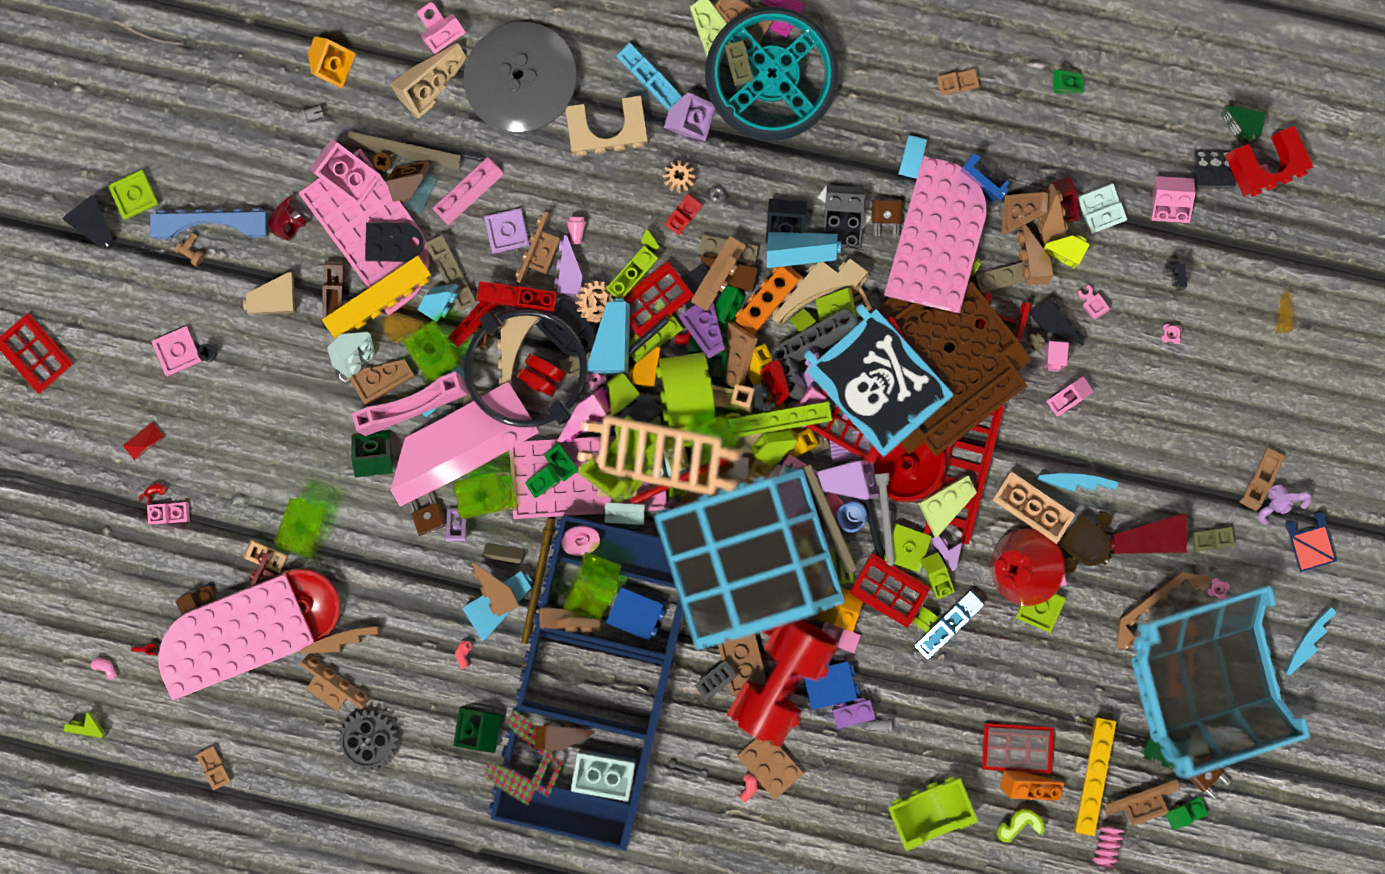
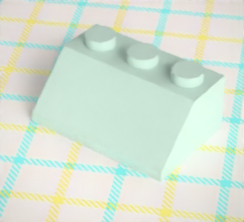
M579 749L571 791L628 801L636 759Z

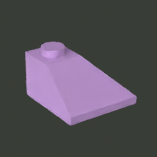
M687 93L669 109L664 128L680 135L706 141L715 108L712 103Z

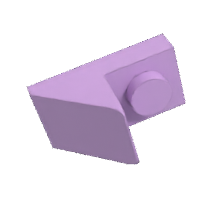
M447 509L446 541H465L467 539V509Z
M939 536L932 538V543L951 572L956 570L962 543L948 550L949 544L943 536L941 538Z

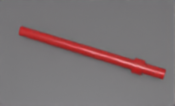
M719 456L718 468L724 466V463L731 459ZM711 461L699 466L698 475L710 470ZM691 470L680 475L679 480H689ZM658 485L629 500L631 504H638L672 487Z

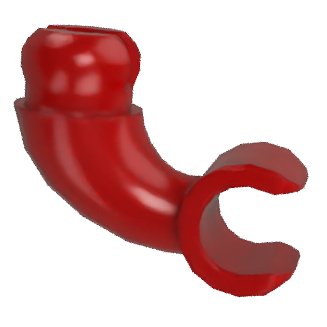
M689 331L682 335L676 334L674 342L685 345L689 342V336L692 335Z
M154 483L146 488L144 493L139 496L138 501L141 502L142 498L146 496L148 499L146 505H149L151 503L150 495L154 493L164 495L167 487L162 485V483Z

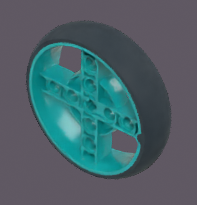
M761 7L749 10L733 18L717 34L706 59V88L714 108L732 128L744 135L760 140H783L795 137L809 130L828 111L837 90L838 62L834 48L827 35L810 18L797 11L783 7ZM777 21L790 24L804 33L786 49L777 45L761 47L745 28L760 22ZM748 40L752 46L746 52L753 81L745 83L746 85L727 101L720 83V63L725 51V45H728L730 42L736 43ZM802 43L805 46V52L798 53L795 45ZM816 46L823 61L824 81L820 95L815 104L812 105L797 88L800 80L798 62ZM757 54L762 55L764 63H755L754 56ZM788 56L791 59V64L788 66L783 65L781 58ZM768 69L776 71V78H769L767 76L769 73ZM756 81L761 82L763 89L755 91L752 84ZM787 83L790 87L789 92H781L780 84ZM741 94L747 95L748 103L741 104L738 101V96ZM799 97L802 100V106L795 107L792 104L793 98ZM757 98L766 102L783 100L799 119L784 125L765 126L753 123L739 114Z

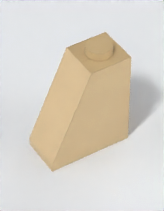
M286 273L247 293L246 299H243L244 310H247L249 315L295 313L294 275Z

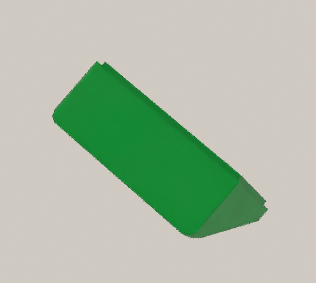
M726 286L715 307L719 325L727 330L728 322L734 321L735 315L738 313L745 298L737 288Z

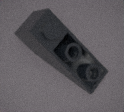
M1049 298L1029 314L1041 330L1078 347L1084 345V337L1078 330L1074 331L1071 327L1072 322L1066 315L1063 317L1059 311L1061 308L1055 300L1051 301Z

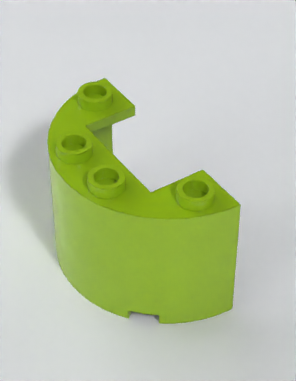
M704 352L658 359L659 366L656 367L657 378H661L664 391L661 392L662 403L666 404V409H663V427L674 429L715 421L712 386Z
M627 416V417L625 418V419H627V420L635 421V420H633L632 418H630L629 416ZM617 425L615 427L616 439L608 443L606 466L616 467L621 431V426ZM628 429L624 463L625 470L634 471L639 436L638 429ZM648 431L642 473L651 474L653 471L657 436ZM590 459L587 463L584 462L579 468L580 476L616 502H622L623 497L625 499L631 497L645 482L601 473L597 469L598 463H595L593 459Z
M955 776L945 779V782L939 785L937 782H933L926 786V790L920 792L919 789L908 793L909 797L903 800L898 798L890 802L891 806L888 809L906 851L923 845L924 842L958 828L962 829L978 822L960 778L956 779Z

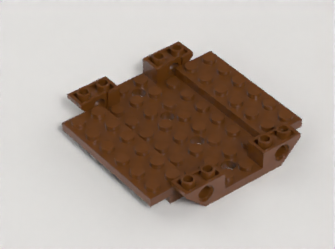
M970 280L960 313L892 297L875 309L885 320L893 317L909 346L953 394L947 402L900 442L908 454L925 443L935 457L1028 387L1017 371L1027 365L1031 359L1017 338ZM979 319L984 320L986 326L984 329L979 330L975 327V322ZM947 343L955 345V350L952 353L945 352L944 346Z

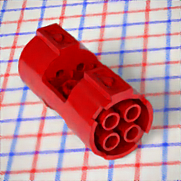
M801 619L776 626L764 649L779 662L766 686L754 683L751 680L746 681L729 709L727 716L731 717L733 721L737 720V726L762 742L770 740L773 746H782L790 730L793 727L797 728L802 719L800 718L802 712L799 707L787 697L793 695L796 687H794L796 681H800L803 676L816 681L827 676L830 670L828 668L829 661L835 653L838 643L821 629Z

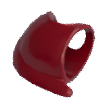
M289 196L275 208L268 221L270 231L276 237L287 241L293 240L297 230L300 227L306 226L303 217L289 204L291 200ZM286 224H289L291 228L289 231L285 228Z

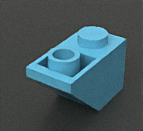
M452 284L431 288L424 296L417 310L436 322L441 317L445 318L450 311L449 304H452L458 296L456 291L459 285Z

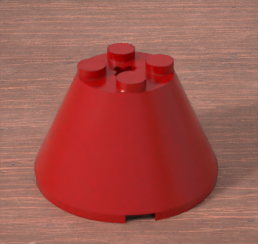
M1020 529L1007 534L998 542L991 556L990 572L996 589L1003 597L1018 605L1034 606L1046 602L1059 590L1063 575L1065 574V562L1057 543L1034 529Z

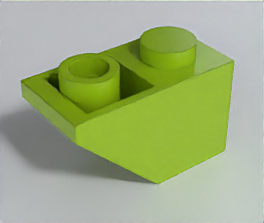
M791 430L764 433L751 448L757 459L772 468L781 461L788 451L794 448L797 440L794 432Z
M937 552L921 559L925 574L937 600L954 593L955 591L947 568L939 553Z

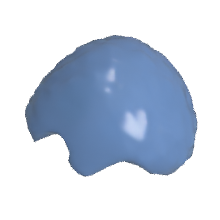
M855 501L843 504L836 513L838 526L849 533L857 532L863 528L867 521V511L863 504Z

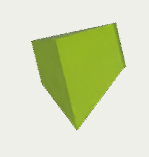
M622 372L607 383L610 394L611 416L620 414V410L627 405L631 406L635 403L634 399L640 395Z

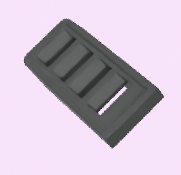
M725 660L697 682L695 687L702 697L708 700L713 698L736 678L738 674L729 662ZM723 668H724V670L727 672V674L729 675L728 678H727V677L725 676V674L722 672V669H723ZM716 674H718V675L720 676V678L723 680L722 683H721V681L718 679V677L716 676ZM710 679L713 680V682L716 684L717 687H714V685L711 683Z

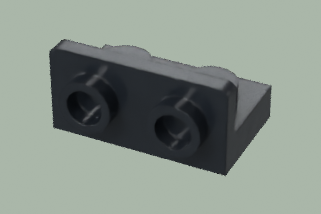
M1180 261L1168 262L1162 269V272H1174L1171 275L1172 287H1175L1176 291H1183L1187 287L1185 263L1180 264Z
M763 380L755 381V408H760V411H770L772 407H775L776 401L775 399H767V385H763Z

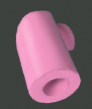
M99 657L95 658L90 664L91 668L95 671L97 669L105 671L109 680L118 676L109 660Z

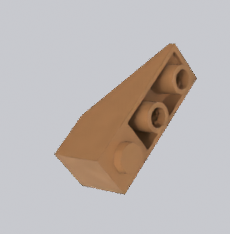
M1050 184L1047 191L1049 193L1047 213L1037 218L1039 235L1044 245L1066 238V231H1068L1067 223L1063 220L1065 211L1063 206L1060 205V202L1063 201L1060 190L1056 191L1053 184Z
M1025 224L1016 235L1017 243H1020L1019 258L1023 262L1022 277L1025 278L1026 285L1049 284L1053 277L1051 259Z
M472 564L474 569L471 572L475 580H480L482 584L480 590L483 596L489 597L491 601L489 608L493 615L497 613L498 617L520 607L511 588L477 564Z

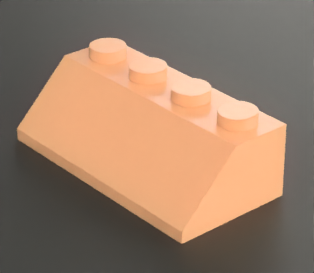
M1013 472L1009 473L993 498V501L1055 543L1059 542L1075 514Z

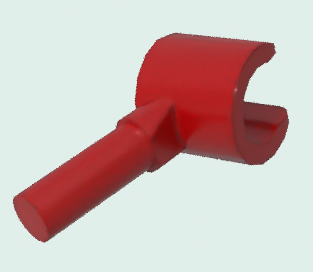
M147 644L145 647H131V652H143L150 656H158V654L153 653V648L159 646Z

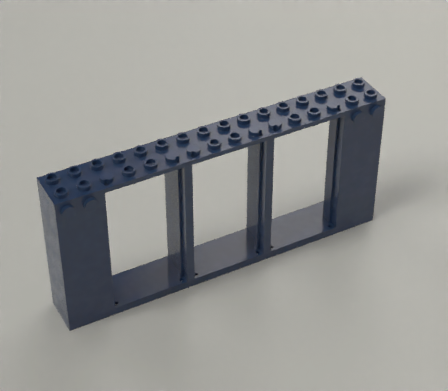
M563 515L562 519L557 520L555 530L559 531L558 537H553L551 549L554 550L553 557L549 556L546 567L550 568L548 576L544 575L542 587H545L544 595L540 594L537 605L541 606V608H548L559 561L676 588L661 538ZM589 526L598 532L600 542L593 552L583 556H573L562 548L561 540L563 535L573 527ZM669 541L673 555L675 556L676 554L674 550L673 541ZM675 561L687 597L690 582L685 577L678 561ZM679 595L664 653L577 632H566L564 629L541 628L540 614L535 613L533 624L536 625L535 632L530 633L528 643L532 644L531 650L526 651L524 662L527 663L526 670L522 669L519 681L523 683L521 689H517L515 700L518 701L517 708L513 707L512 711L514 710L520 715L523 712L533 713L642 739L644 743L629 804L573 792L555 786L551 787L552 790L547 797L542 793H545L548 785L540 783L539 785L544 788L542 793L535 789L527 805L494 784L492 795L495 796V800L490 802L487 813L491 815V820L627 851L683 616ZM544 636L661 664L662 667L647 728L526 700L540 638ZM508 726L506 734L509 742L508 745L503 746L501 757H504V763L499 765L506 770L510 767L517 734L510 726Z

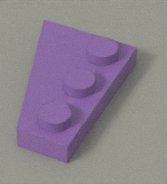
M713 302L707 311L695 305L679 315L680 320L708 359L725 349Z

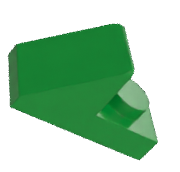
M1055 70L1053 76L1054 93H1083V74Z
M559 443L543 454L563 482L579 471Z
M550 464L527 480L525 484L533 497L537 498L558 485L561 479Z
M1197 797L1169 810L1166 818L1171 829L1176 830L1193 824L1194 821L1207 816L1208 813L1201 797Z

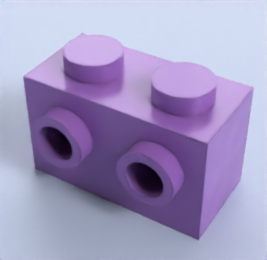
M865 697L854 700L855 704L847 706L845 702L835 705L836 709H833L832 713L837 729L875 719L871 701L865 700Z

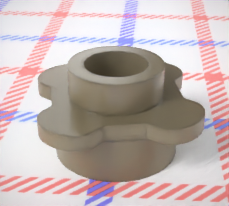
M1038 333L1031 334L1030 337L1026 338L1028 346L1032 350L1040 352V349L1044 348L1045 341Z

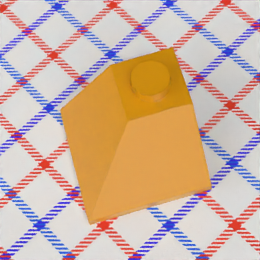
M314 37L308 52L311 73L342 89L356 53L329 39Z
M659 347L654 348L634 365V369H630L628 380L632 381L633 386L655 389L656 367L660 357Z
M828 583L823 599L835 595L831 583ZM840 587L845 603L826 610H822V607H820L816 619L853 632L863 602L849 594L850 590Z

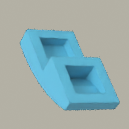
M908 135L899 170L900 175L917 179L927 139Z

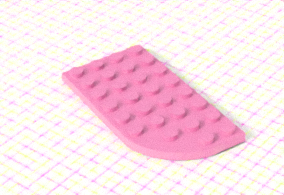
M361 148L353 153V155L377 172ZM382 177L379 178L359 206L321 178L299 192V195L368 288L407 262H366V223H407L415 226L422 234L424 241L423 250L419 258L427 270L429 269V250L425 244L427 243L426 238L399 201H392L388 185ZM411 238L408 242L409 247H418L419 240ZM419 285L413 289V294L407 298L403 296L398 299V304L390 309L386 307L384 310L388 316L411 301L422 287Z
M923 156L886 286L885 296L960 313L986 220L987 209L981 187L962 173V167L957 164Z
M609 436L608 443L613 442L616 436ZM601 437L574 438L568 443L566 440L559 443L558 439L523 441L511 448L510 468L513 519L605 514L606 503L631 504L630 500L623 499L622 502H616L611 497L597 496L598 488L580 476L579 471L564 482L561 479L558 485L537 498L533 497L525 484L527 480L550 465L543 454L557 443L560 444L579 470L581 465L588 461L578 460V452L588 450L599 454ZM645 481L637 490L636 495L660 484H650V482ZM666 491L648 498L637 505H644V511L665 509L664 505L667 503Z
M284 573L190 610L174 621L162 640L158 661L161 677L172 701L300 651L315 643L286 574Z

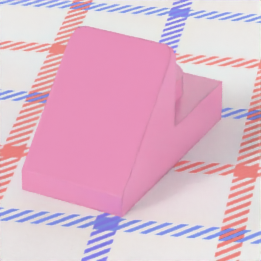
M824 622L822 631L838 643V648L855 653L861 635Z

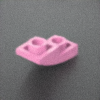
M189 502L147 505L148 524L190 522Z

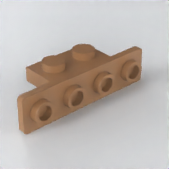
M544 211L543 215L540 214L536 223L538 229L530 237V249L524 252L522 258L524 261L523 266L518 268L515 275L516 282L519 285L523 284L529 268L547 275L561 240L544 232L550 217L549 212Z
M731 236L728 238L691 300L693 304L705 311L709 309L718 292H723L728 282L726 279L729 274L732 276L738 267L736 262L744 251L745 244Z
M539 609L541 628L566 629V632L581 630V633L602 631L601 612Z
M308 654L301 661L300 666L314 675L307 690L337 712L346 699L360 709H363L369 702L370 698L363 691L358 690L349 681L337 675L332 669L319 662L317 658Z
M1168 780L1158 787H1148L1141 793H1131L1124 799L1112 800L1105 805V813L1108 816L1125 810L1131 826L1168 814V809L1162 796L1179 791L1178 780Z

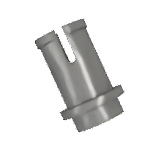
M320 105L306 110L301 109L302 111L298 112L301 123H307V121L323 117L322 112L314 114V112L321 110Z
M888 718L886 720L868 721L869 733L886 732L888 734V732L892 731V720H888Z

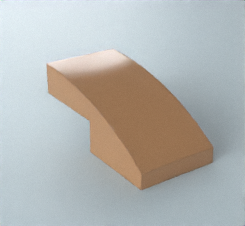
M976 69L937 77L941 96L980 88Z
M214 745L196 753V757L213 791L231 782Z

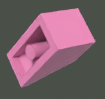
M1083 376L1047 400V403L1058 417L1094 391Z

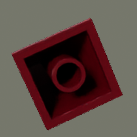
M1180 514L1112 535V539H1109L1112 554L1187 553L1186 514Z

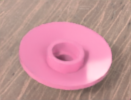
M576 526L569 529L563 535L561 544L564 551L568 554L583 556L593 552L598 547L600 537L598 532L592 527Z

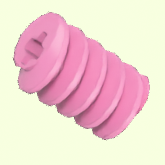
M1110 826L1101 827L1100 830L1104 832V835H1098V838L1102 842L1096 843L1101 849L1094 850V853L1099 855V857L1092 858V860L1097 864L1115 868L1111 863H1116L1118 860L1113 855H1119L1115 848L1121 847V844L1116 841L1123 840V837L1118 833L1125 832V830Z

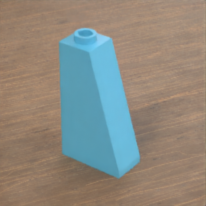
M768 232L767 268L837 260V253H841V242L837 241V234Z
M613 299V302H607L587 364V371L591 374L628 373L630 305L624 302V299Z
M521 571L503 583L512 589L519 603L532 589L530 584L533 582L527 573L523 574ZM483 595L462 609L481 640L485 641L511 611L498 617L497 613L493 615L489 608L491 601L488 596L484 597Z

